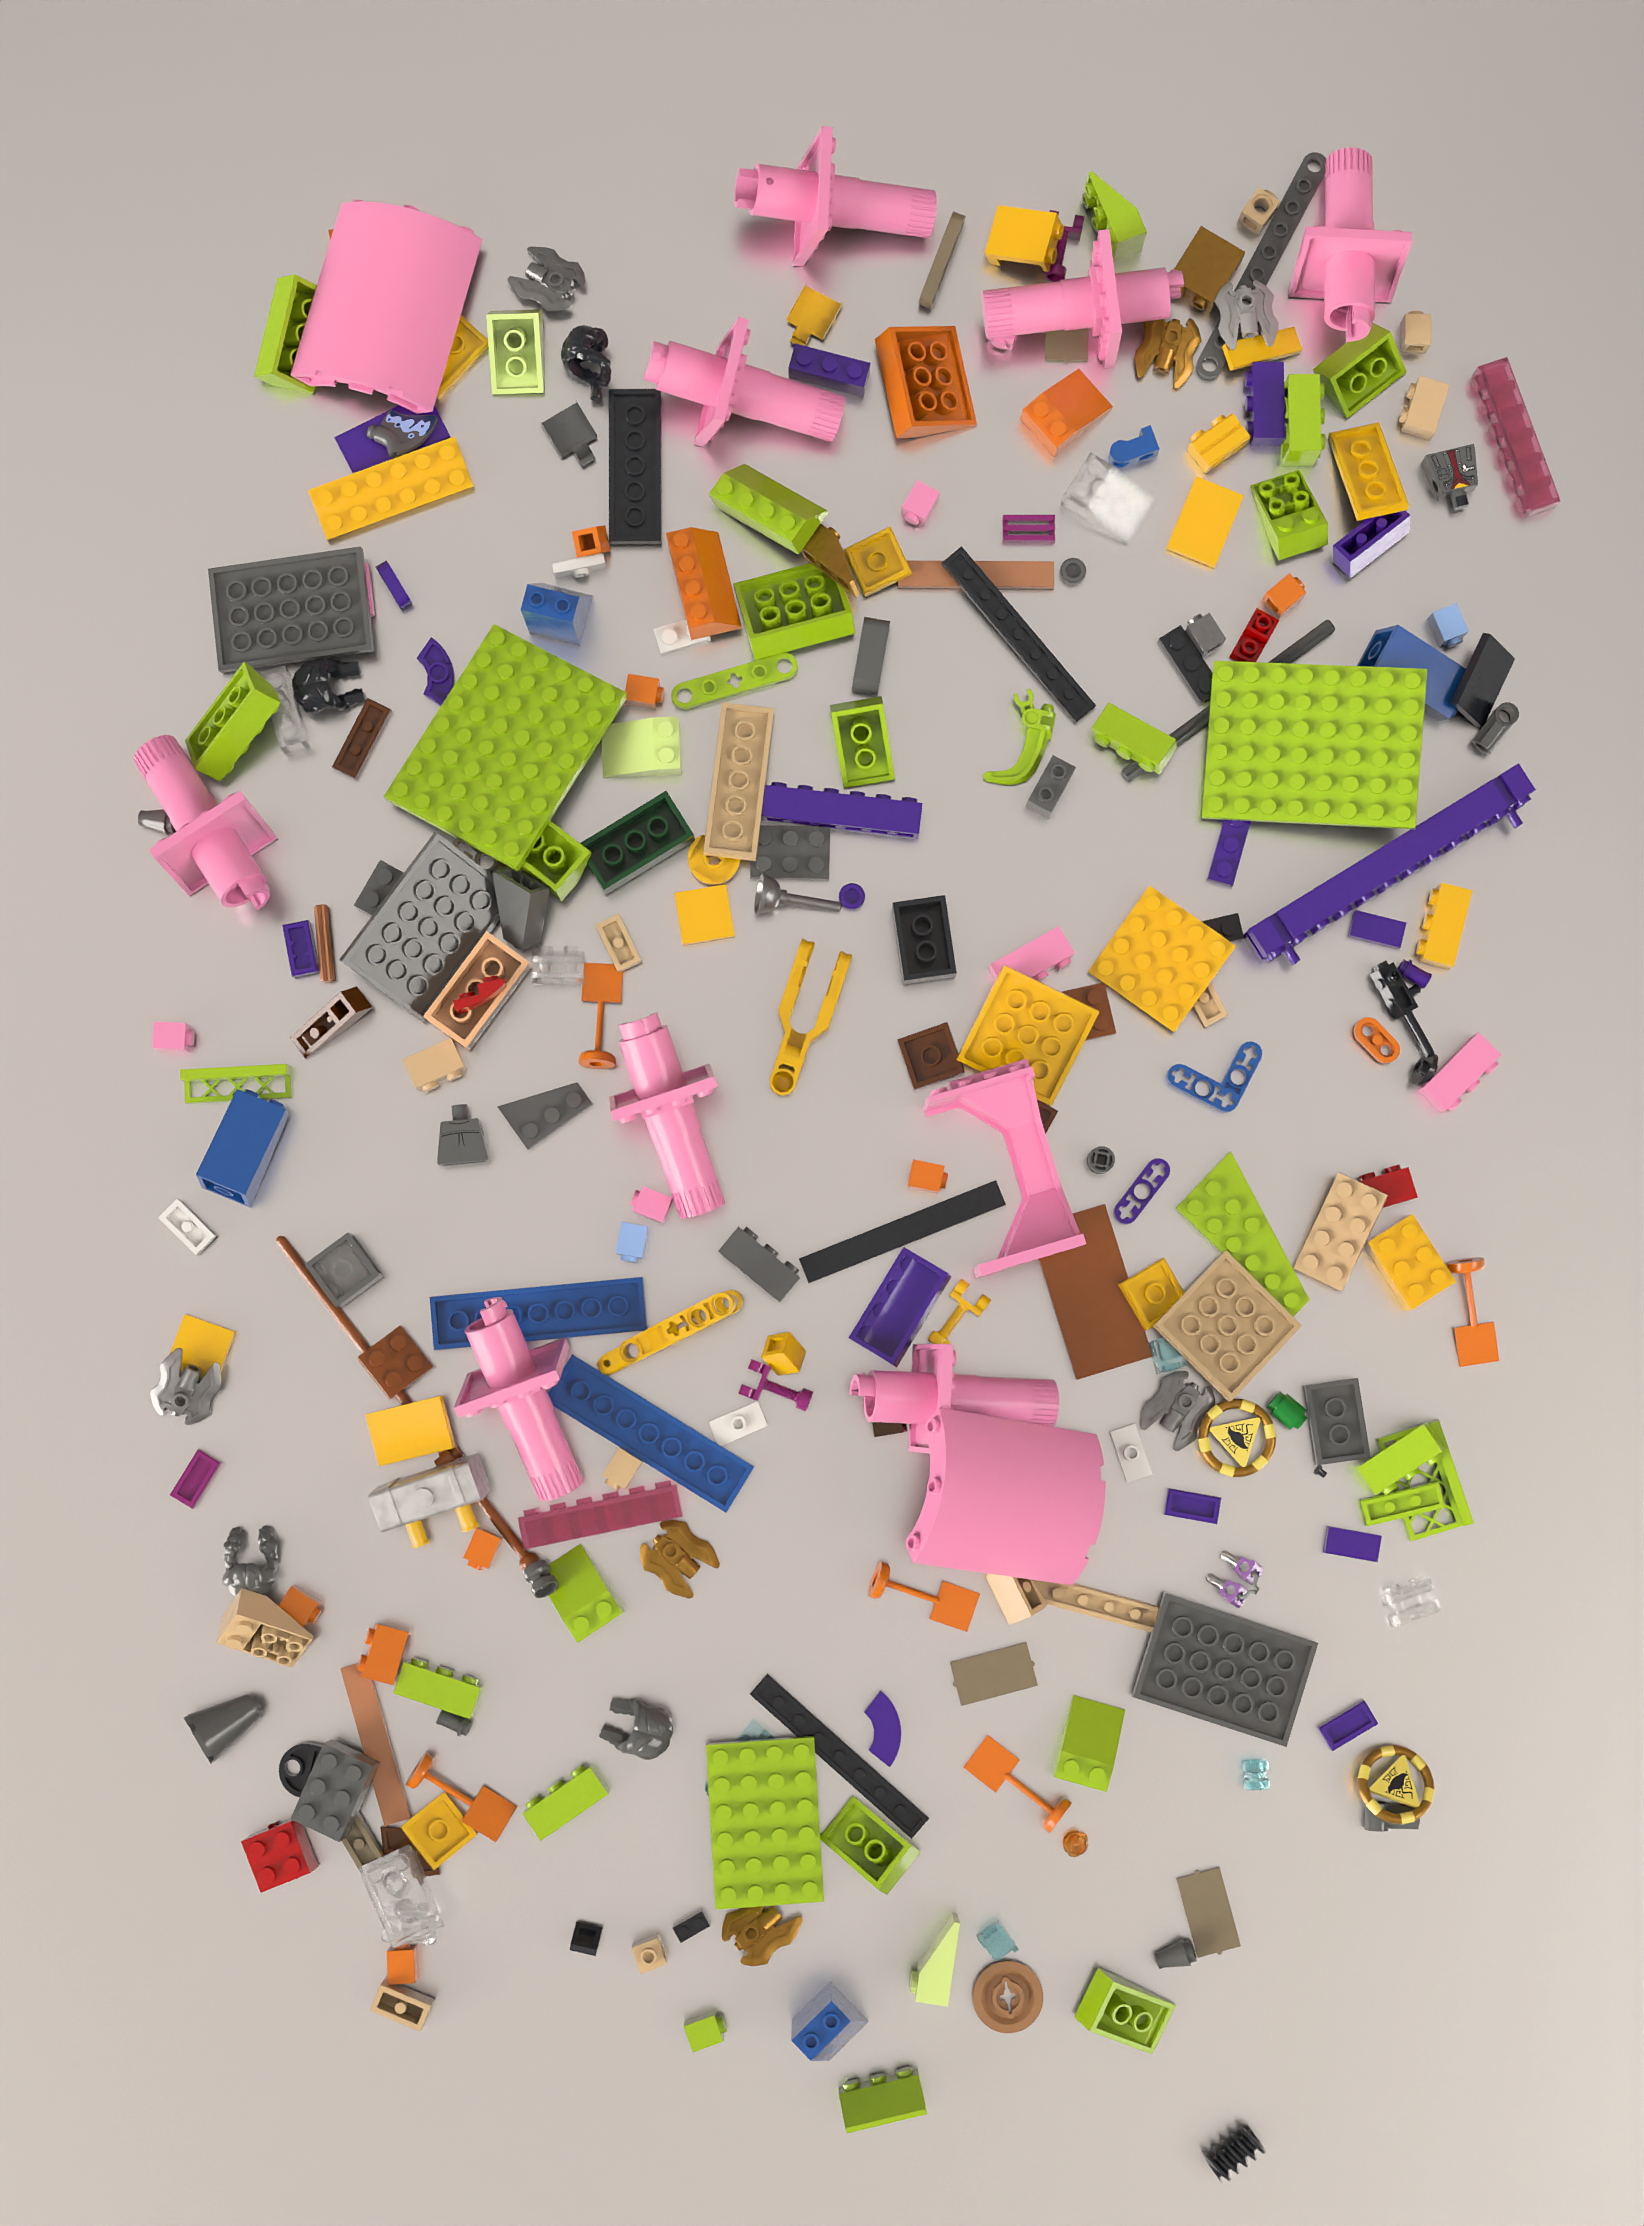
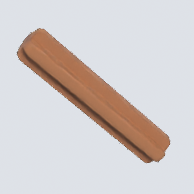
M326 904L314 906L320 980L322 982L335 981L330 913L329 907Z

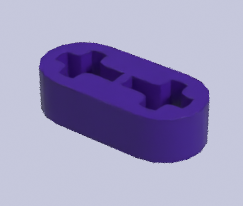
M387 560L377 565L375 568L399 608L402 609L412 603Z

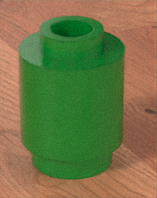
M1281 1391L1267 1405V1408L1271 1411L1270 1414L1289 1430L1293 1427L1299 1429L1308 1418L1304 1415L1307 1410L1289 1394L1284 1395Z

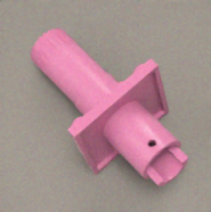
M821 127L797 169L756 163L753 170L739 168L734 191V204L736 208L749 209L750 215L795 221L793 266L803 267L807 260L812 258L813 251L818 249L819 242L824 240L825 234L831 230V226L848 229L858 228L929 238L934 227L937 209L935 190L835 175V164L831 163V154H834L836 147V138L832 137L833 127Z
M1347 147L1335 150V152L1328 156V159L1326 158L1325 227L1306 226L1289 285V297L1324 299L1325 322L1334 329L1346 331V342L1363 339L1369 334L1372 322L1375 319V302L1392 303L1412 244V232L1374 229L1373 159L1366 150Z
M1109 229L1099 230L1097 240L1093 241L1092 260H1090L1088 277L983 290L982 310L986 339L1057 330L1068 331L1092 328V335L1099 336V361H1104V369L1115 368L1122 335L1121 324L1170 318V299L1181 298L1180 287H1184L1182 271L1170 270L1171 272H1167L1166 268L1163 267L1115 273Z
M737 318L717 346L715 354L673 341H669L667 345L652 341V352L643 380L656 383V390L703 404L693 445L704 447L709 440L712 441L714 435L718 434L720 427L723 428L725 421L729 420L731 413L756 421H764L825 441L832 442L843 415L845 397L745 364L747 355L741 354L743 346L747 345L751 330L747 329L748 319Z
M160 735L148 740L136 751L134 763L176 830L174 834L159 840L154 847L149 849L152 856L189 896L210 884L223 906L237 907L252 901L257 910H259L269 900L270 893L267 879L252 855L278 838L241 791L228 795L219 804L216 798L209 792L174 736Z
M655 1012L640 1020L619 1024L623 1037L619 1044L634 1089L610 1096V1111L613 1120H620L621 1123L631 1121L636 1118L635 1114L641 1113L642 1118L646 1121L652 1142L655 1144L678 1215L680 1218H688L707 1213L725 1203L700 1129L701 1125L692 1096L694 1094H697L698 1097L713 1093L712 1088L718 1086L710 1064L685 1072L682 1071L668 1026L661 1025L658 1013Z
M501 1297L487 1299L484 1301L486 1309L484 1308L480 1311L482 1318L474 1321L465 1329L481 1369L467 1373L454 1410L457 1417L463 1415L472 1417L479 1414L482 1408L490 1406V1409L498 1407L540 1501L557 1499L574 1491L583 1482L582 1475L546 1390L555 1386L561 1378L570 1347L566 1337L529 1350L513 1310L506 1309L508 1306Z
M913 1344L912 1372L870 1370L868 1375H865V1372L854 1375L850 1385L849 1395L864 1396V1411L868 1422L910 1424L909 1451L930 1454L925 1424L938 1407L1051 1427L1055 1425L1059 1413V1392L1055 1380L955 1374V1372H952V1367L956 1364V1351L953 1350V1344Z

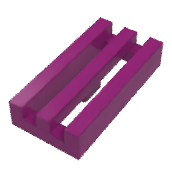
M1003 515V543H1055V515ZM1008 523H1049V525H1008ZM1008 531H1049V535H1008Z

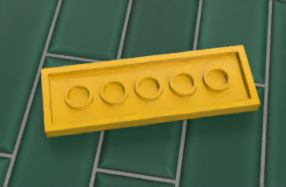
M454 436L309 489L308 492L326 539L331 540L470 489L474 485Z

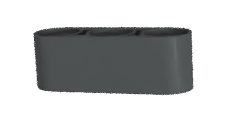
M864 617L852 684L853 691L878 695L890 621Z

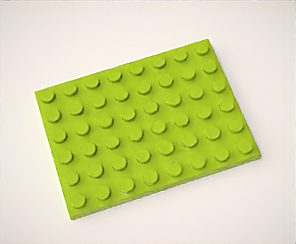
M493 624L383 797L386 801L519 871L628 695L625 691Z
M1214 661L1202 818L1416 829L1427 669Z

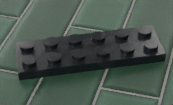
M609 389V544H661V391L656 389Z

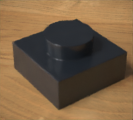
M576 1921L569 1950L596 1956L603 1927Z

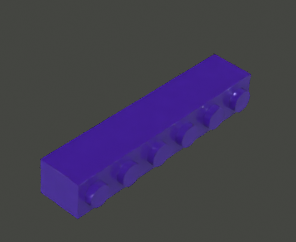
M772 782L771 785H765L762 821L830 827V829L918 839L923 803L917 802V799L912 797H902V800H893L890 795L876 794V797H867L864 792L850 791V794H841L838 789L824 788L823 791H815L812 786L798 785L797 788H789L786 783Z

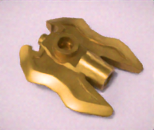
M1192 318L1187 320L1186 328L1180 324L1178 319H1172V321L1165 322V319L1144 322L1145 336L1142 344L1135 352L1138 377L1142 378L1156 356L1154 368L1159 371L1170 372L1174 362L1173 387L1175 389L1181 387L1194 369V351L1202 342L1199 328Z
M677 1520L663 1521L659 1525L667 1533L662 1536L657 1535L653 1539L655 1543L653 1545L654 1548L651 1550L645 1543L641 1544L640 1559L643 1569L658 1576L662 1580L665 1589L670 1593L688 1599L693 1598L694 1594L680 1575V1572L689 1579L696 1574L701 1566L693 1557L716 1569L719 1568L720 1563L709 1542L698 1539L693 1535L686 1522Z
M766 1906L739 1908L737 1911L726 1914L722 1926V1940L727 1942L731 1940V1936L735 1935L736 1943L734 1945L739 1951L742 1949L748 1951L747 1956L743 1955L741 1958V1964L747 1966L766 1965L777 1949L792 1943L803 1922L802 1917L798 1916L776 1927L783 1917L774 1906L769 1907L764 1912L763 1910Z

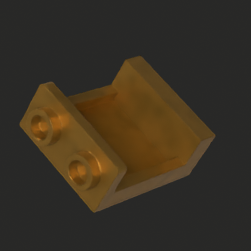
M1200 226L1174 270L1182 271L1184 287H1180L1181 297L1190 300L1197 309L1211 312L1219 290L1229 281L1235 269L1237 270L1243 260L1245 251Z

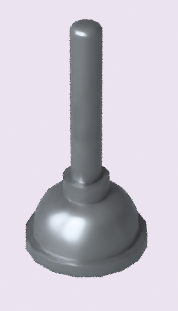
M761 873L754 903L756 915L771 912L778 905L784 906L785 903L834 912L841 911L842 904L838 901L787 893V890L780 889L779 883L775 879L768 877L767 873Z

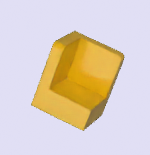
M784 1332L767 1337L761 1357L780 1376L800 1372L806 1351L790 1332Z

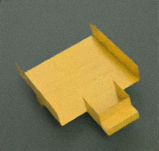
M805 284L787 317V322L797 326L792 334L790 343L806 346L811 335L824 340L843 302L840 304L807 287Z

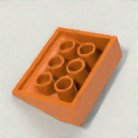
M955 326L889 327L874 339L896 438L923 437L977 425Z

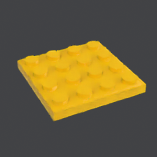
M1149 885L1088 972L1175 1033L1232 954L1236 945Z
M1004 964L958 1054L957 1060L983 1072L1027 1059L1029 1067H1033L1035 1074L1033 1084L1036 1098L1052 1106L1099 1014V1010Z

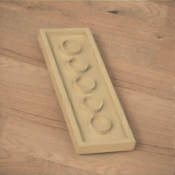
M722 702L703 855L756 861L774 708Z

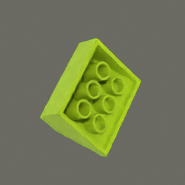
M811 563L733 583L754 660L856 634L852 610L844 588Z

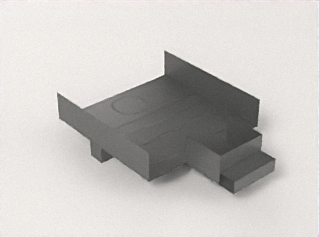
M577 401L575 404L541 423L561 458L574 452L582 467L596 459L587 443L597 438V434Z

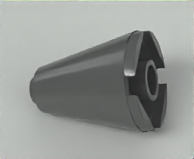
M246 1694L193 1712L183 1718L190 1727L203 1753L208 1758L210 1764H212L261 1718L259 1712L263 1708L256 1696L250 1698Z

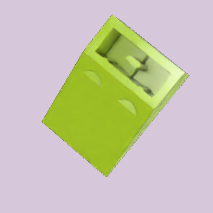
M1093 171L1088 172L1082 199L1087 209L1090 208L1094 216L1092 217V223L1095 231L1109 229L1113 262L1141 252L1147 231L1138 209Z
M1300 470L1250 485L1268 540L1278 560L1328 545V522Z

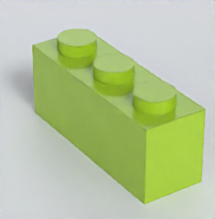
M1109 702L1092 726L1093 738L1097 744L1105 748L1108 746L1113 748L1119 756L1126 760L1131 758L1138 762L1139 766L1147 772L1154 771L1161 774L1177 749L1175 738Z
M1426 1421L1361 1464L1357 1469L1375 1495L1381 1491L1386 1495L1398 1487L1396 1482L1401 1478L1405 1477L1406 1480H1409L1421 1471L1418 1467L1425 1462L1430 1466L1443 1457L1441 1452L1446 1447Z
M412 1657L411 1661L406 1660L403 1662L393 1694L468 1719L473 1717L483 1685L478 1684L479 1679L463 1674L462 1678L452 1675L453 1670L438 1666L437 1669L428 1667V1662L419 1658Z
M582 1764L570 1773L571 1779L565 1783L562 1780L557 1781L548 1788L550 1793L541 1799L537 1795L525 1804L527 1809L522 1814L540 1841L609 1794L610 1790L592 1764L587 1768Z

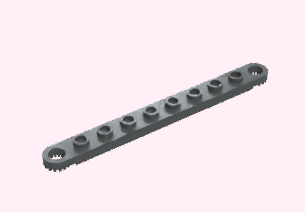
M1312 152L1304 157L1234 292L1242 285H1246L1247 288L1254 290L1252 288L1254 280L1264 285L1268 284L1325 175L1326 158L1324 155ZM1314 160L1315 162L1318 161L1321 170L1312 172L1307 164ZM1221 317L1196 364L1197 373L1203 379L1210 380L1218 377L1227 361L1222 348L1225 341L1218 329ZM1240 327L1238 328L1237 340L1241 335ZM1207 359H1211L1217 366L1214 371H1206L1202 363Z

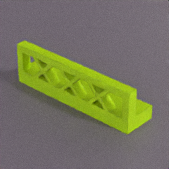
M288 1064L180 1069V1080L184 1082L186 1104L231 1101L237 1089L245 1092L241 1087L248 1079H255L262 1085L256 1092L260 1095V1099L292 1098L291 1066ZM285 1077V1092L274 1093L268 1087L274 1078ZM268 1078V1080L265 1083H263L260 1079ZM228 1080L235 1088L229 1095L222 1096L215 1088L221 1081ZM233 1080H241V1082L236 1084ZM208 1081H215L212 1086L207 1083ZM191 1082H202L209 1089L202 1097H192ZM266 1089L270 1093H262V1091ZM211 1092H213V1093H215L217 1096H209V1095H210Z

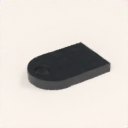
M303 1742L291 1747L283 1755L279 1764V1777L282 1785L290 1794L300 1798L323 1745ZM289 1760H295L299 1763L300 1771L298 1774L289 1772L287 1768Z

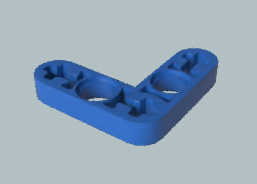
M1252 1041L1242 1044L1237 1050L1221 1083L1183 1064H1176L1167 1071V1082L1171 1087L1220 1112L1228 1113L1237 1107L1262 1058V1049L1260 1045ZM1252 1047L1256 1059L1251 1058L1246 1066L1251 1067L1249 1071L1245 1066L1237 1065L1236 1062L1238 1060L1242 1063L1246 1057L1243 1050H1248ZM1179 1070H1182V1076L1189 1080L1192 1075L1195 1076L1196 1079L1191 1083L1190 1090L1185 1088L1188 1085L1187 1082L1181 1080L1176 1083L1172 1072L1177 1073ZM1234 1070H1241L1244 1073L1245 1081L1242 1084L1237 1085L1232 1082L1231 1073ZM1199 1081L1208 1083L1210 1087L1209 1093L1205 1096H1201L1195 1091V1086ZM1215 1087L1220 1089L1216 1094L1222 1097L1226 1094L1230 1095V1101L1233 1102L1232 1105L1228 1104L1226 1107H1223L1222 1100L1217 1097L1213 1099V1102L1209 1100L1214 1094Z

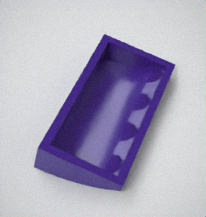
M903 1247L849 1336V1339L893 1366L898 1367L952 1276Z

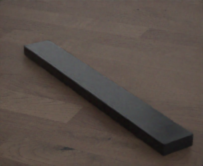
M962 546L941 563L944 569L1075 723L1096 707V704Z
M995 1180L801 1257L799 1261L808 1283H811L1005 1206L1006 1203Z
M768 1673L750 1692V1695L797 1737L814 1736L815 1753L911 1839L929 1820V1817Z

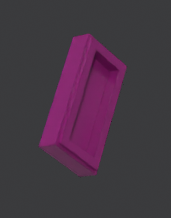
M198 1449L170 1493V1496L194 1509L222 1462L203 1450Z

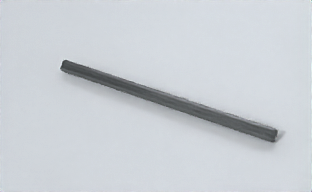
M1325 620L1268 663H1293L1335 631L1334 625L1330 620ZM1210 705L1169 734L1176 739V748L1209 724ZM1133 761L1123 768L1122 774L1128 781H1132L1145 770L1139 766L1138 762Z

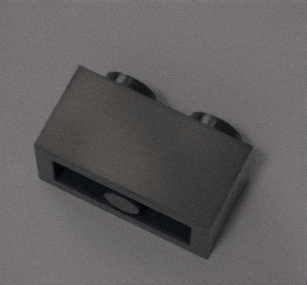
M702 1908L674 1924L672 1929L680 1943L710 1927L711 1923Z

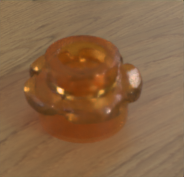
M1076 1830L1067 1833L1063 1839L1065 1852L1070 1857H1078L1085 1853L1088 1848L1087 1835Z

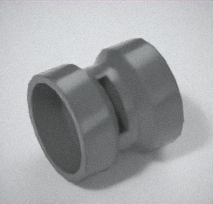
M1105 1146L1094 1148L1086 1158L1088 1169L1095 1174L1108 1172L1115 1163L1114 1153Z
M539 1560L530 1564L523 1572L526 1581L531 1583V1591L536 1598L549 1596L559 1586L555 1576L550 1574L551 1568L545 1560Z

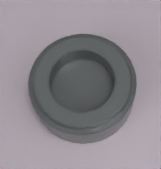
M1069 558L1062 563L1060 578L1065 584L1074 586L1084 580L1086 566L1080 559Z

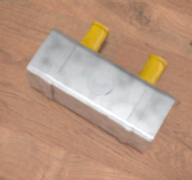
M477 1453L464 1458H457L452 1462L404 1478L393 1479L391 1482L379 1485L368 1497L380 1531L383 1533L405 1525L412 1542V1547L418 1548L429 1543L421 1522L422 1519L455 1509L462 1532L477 1528L479 1524L471 1504L483 1500L491 1491V1487L480 1456Z

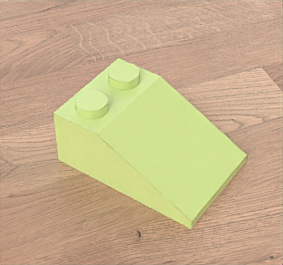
M542 309L490 311L486 314L492 394L544 393Z
M655 717L610 724L602 737L603 778L682 775L679 718Z
M956 1913L950 1915L918 1961L916 1971L911 1970L909 1987L910 1993H914L915 2002L948 2007L960 1921Z

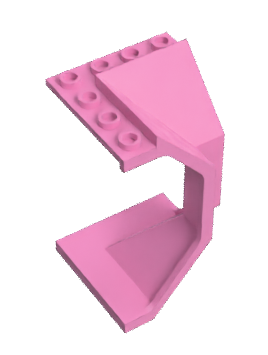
M1027 1059L950 1081L947 1088L942 1087L931 1091L923 1107L926 1117L952 1109H963L1000 1131L1004 1136L1021 1191V1203L998 1258L974 1267L972 1270L975 1279L1086 1244L1084 1234H1081L1057 1174L1038 1108L1033 1084L1035 1074L1033 1067H1029Z

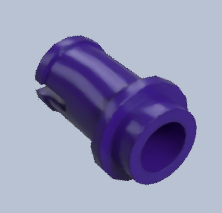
M1403 959L1397 968L1401 972L1402 978L1405 977L1423 989L1432 977L1431 973L1412 964V960L1407 961Z

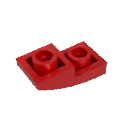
M1256 608L1229 657L1237 662H1257L1279 620Z
M498 976L483 978V983L477 984L478 995H475L474 992L460 994L459 999L453 1000L455 1011L458 1014L467 1012L494 999L507 987L504 978L499 979Z

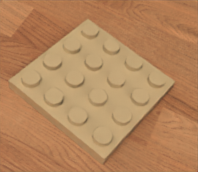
M1224 1251L1153 1325L1228 1402L1232 1401L1302 1326L1227 1251Z

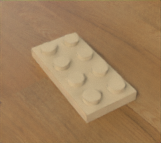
M1338 1172L1295 1263L1294 1269L1342 1292L1385 1204L1388 1194Z

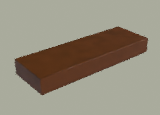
M367 698L332 768L357 780L392 710Z

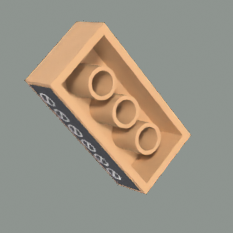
M486 931L423 1017L470 1051L531 969L532 965ZM498 976L499 979L504 978L507 987L494 999L467 1012L458 1014L455 1011L453 1000L459 999L460 994L474 992L475 995H478L477 984L483 983V978Z

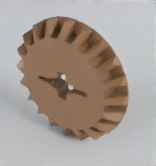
M1002 1960L991 1964L976 1979L973 1988V2005L980 2020L990 2029L1000 2033H1016L1028 2028L1039 2016L1043 2006V1989L1038 1977L1026 1965L1014 1960ZM1005 1982H1007L1010 1992L1012 1994L1015 1993V1997L1011 1998L1010 2012L1005 1999H1000V1996L1004 1995Z

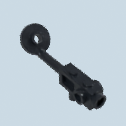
M1385 960L1372 967L1374 973L1370 976L1394 1019L1396 1020L1403 1016L1424 1054L1415 1064L1411 1076V1083L1419 1087L1430 1081L1438 1068V1055L1434 1053L1431 1044L1412 1010L1418 1008L1414 997L1421 993V989L1418 985L1408 988L1394 962L1388 964Z

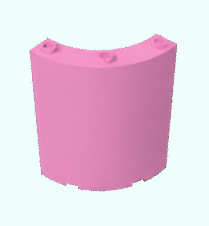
M354 199L353 202L341 203L290 375L310 387H336L337 382L349 384L348 387L352 390L371 395L373 390L387 394L388 401L405 407L416 414L433 412L483 239L476 236L474 231L468 227H459L436 216L421 212L412 205H404L402 207L386 203L364 202L359 199Z
M938 1407L925 1424L930 1448V1475L927 1484V1494L918 1521L911 1534L905 1540L912 1563L1073 1585L1087 1565L1089 1559L1086 1555L1090 1545L1096 1544L1104 1512L1106 1483L1101 1480L1100 1469L1101 1466H1104V1459L1097 1434Z

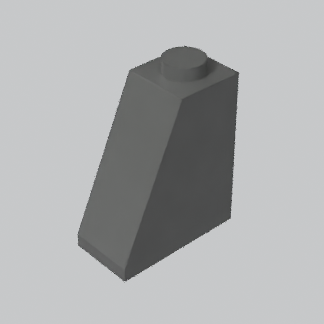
M511 867L494 871L493 881L503 939L520 950H526L541 944L549 887L524 872L517 871Z

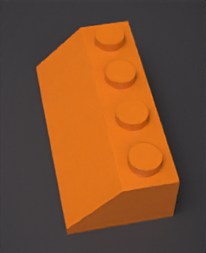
M694 527L666 533L691 640L741 629L742 625L719 533Z

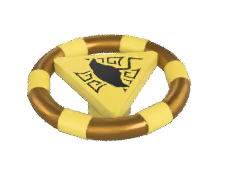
M1233 1399L1230 1402L1225 1400L1216 1404L1206 1413L1200 1424L1198 1442L1204 1459L1214 1470L1230 1477H1245L1259 1472L1269 1462L1275 1450L1277 1436L1274 1423L1262 1407L1245 1399ZM1230 1409H1241L1257 1416L1256 1418L1210 1427L1217 1417ZM1261 1420L1266 1436V1446L1262 1455L1246 1466ZM1209 1431L1241 1467L1222 1463L1213 1455L1208 1438Z
M1397 1745L1379 1747L1369 1753L1360 1766L1358 1788L1361 1798L1366 1807L1378 1818L1389 1823L1402 1825L1420 1819L1430 1808L1435 1793L1433 1776L1427 1763L1414 1751ZM1394 1755L1400 1756L1370 1787L1368 1786L1371 1767L1378 1759ZM1407 1759L1420 1771L1424 1781L1421 1803L1418 1799ZM1371 1793L1416 1809L1400 1814L1388 1812L1380 1806Z

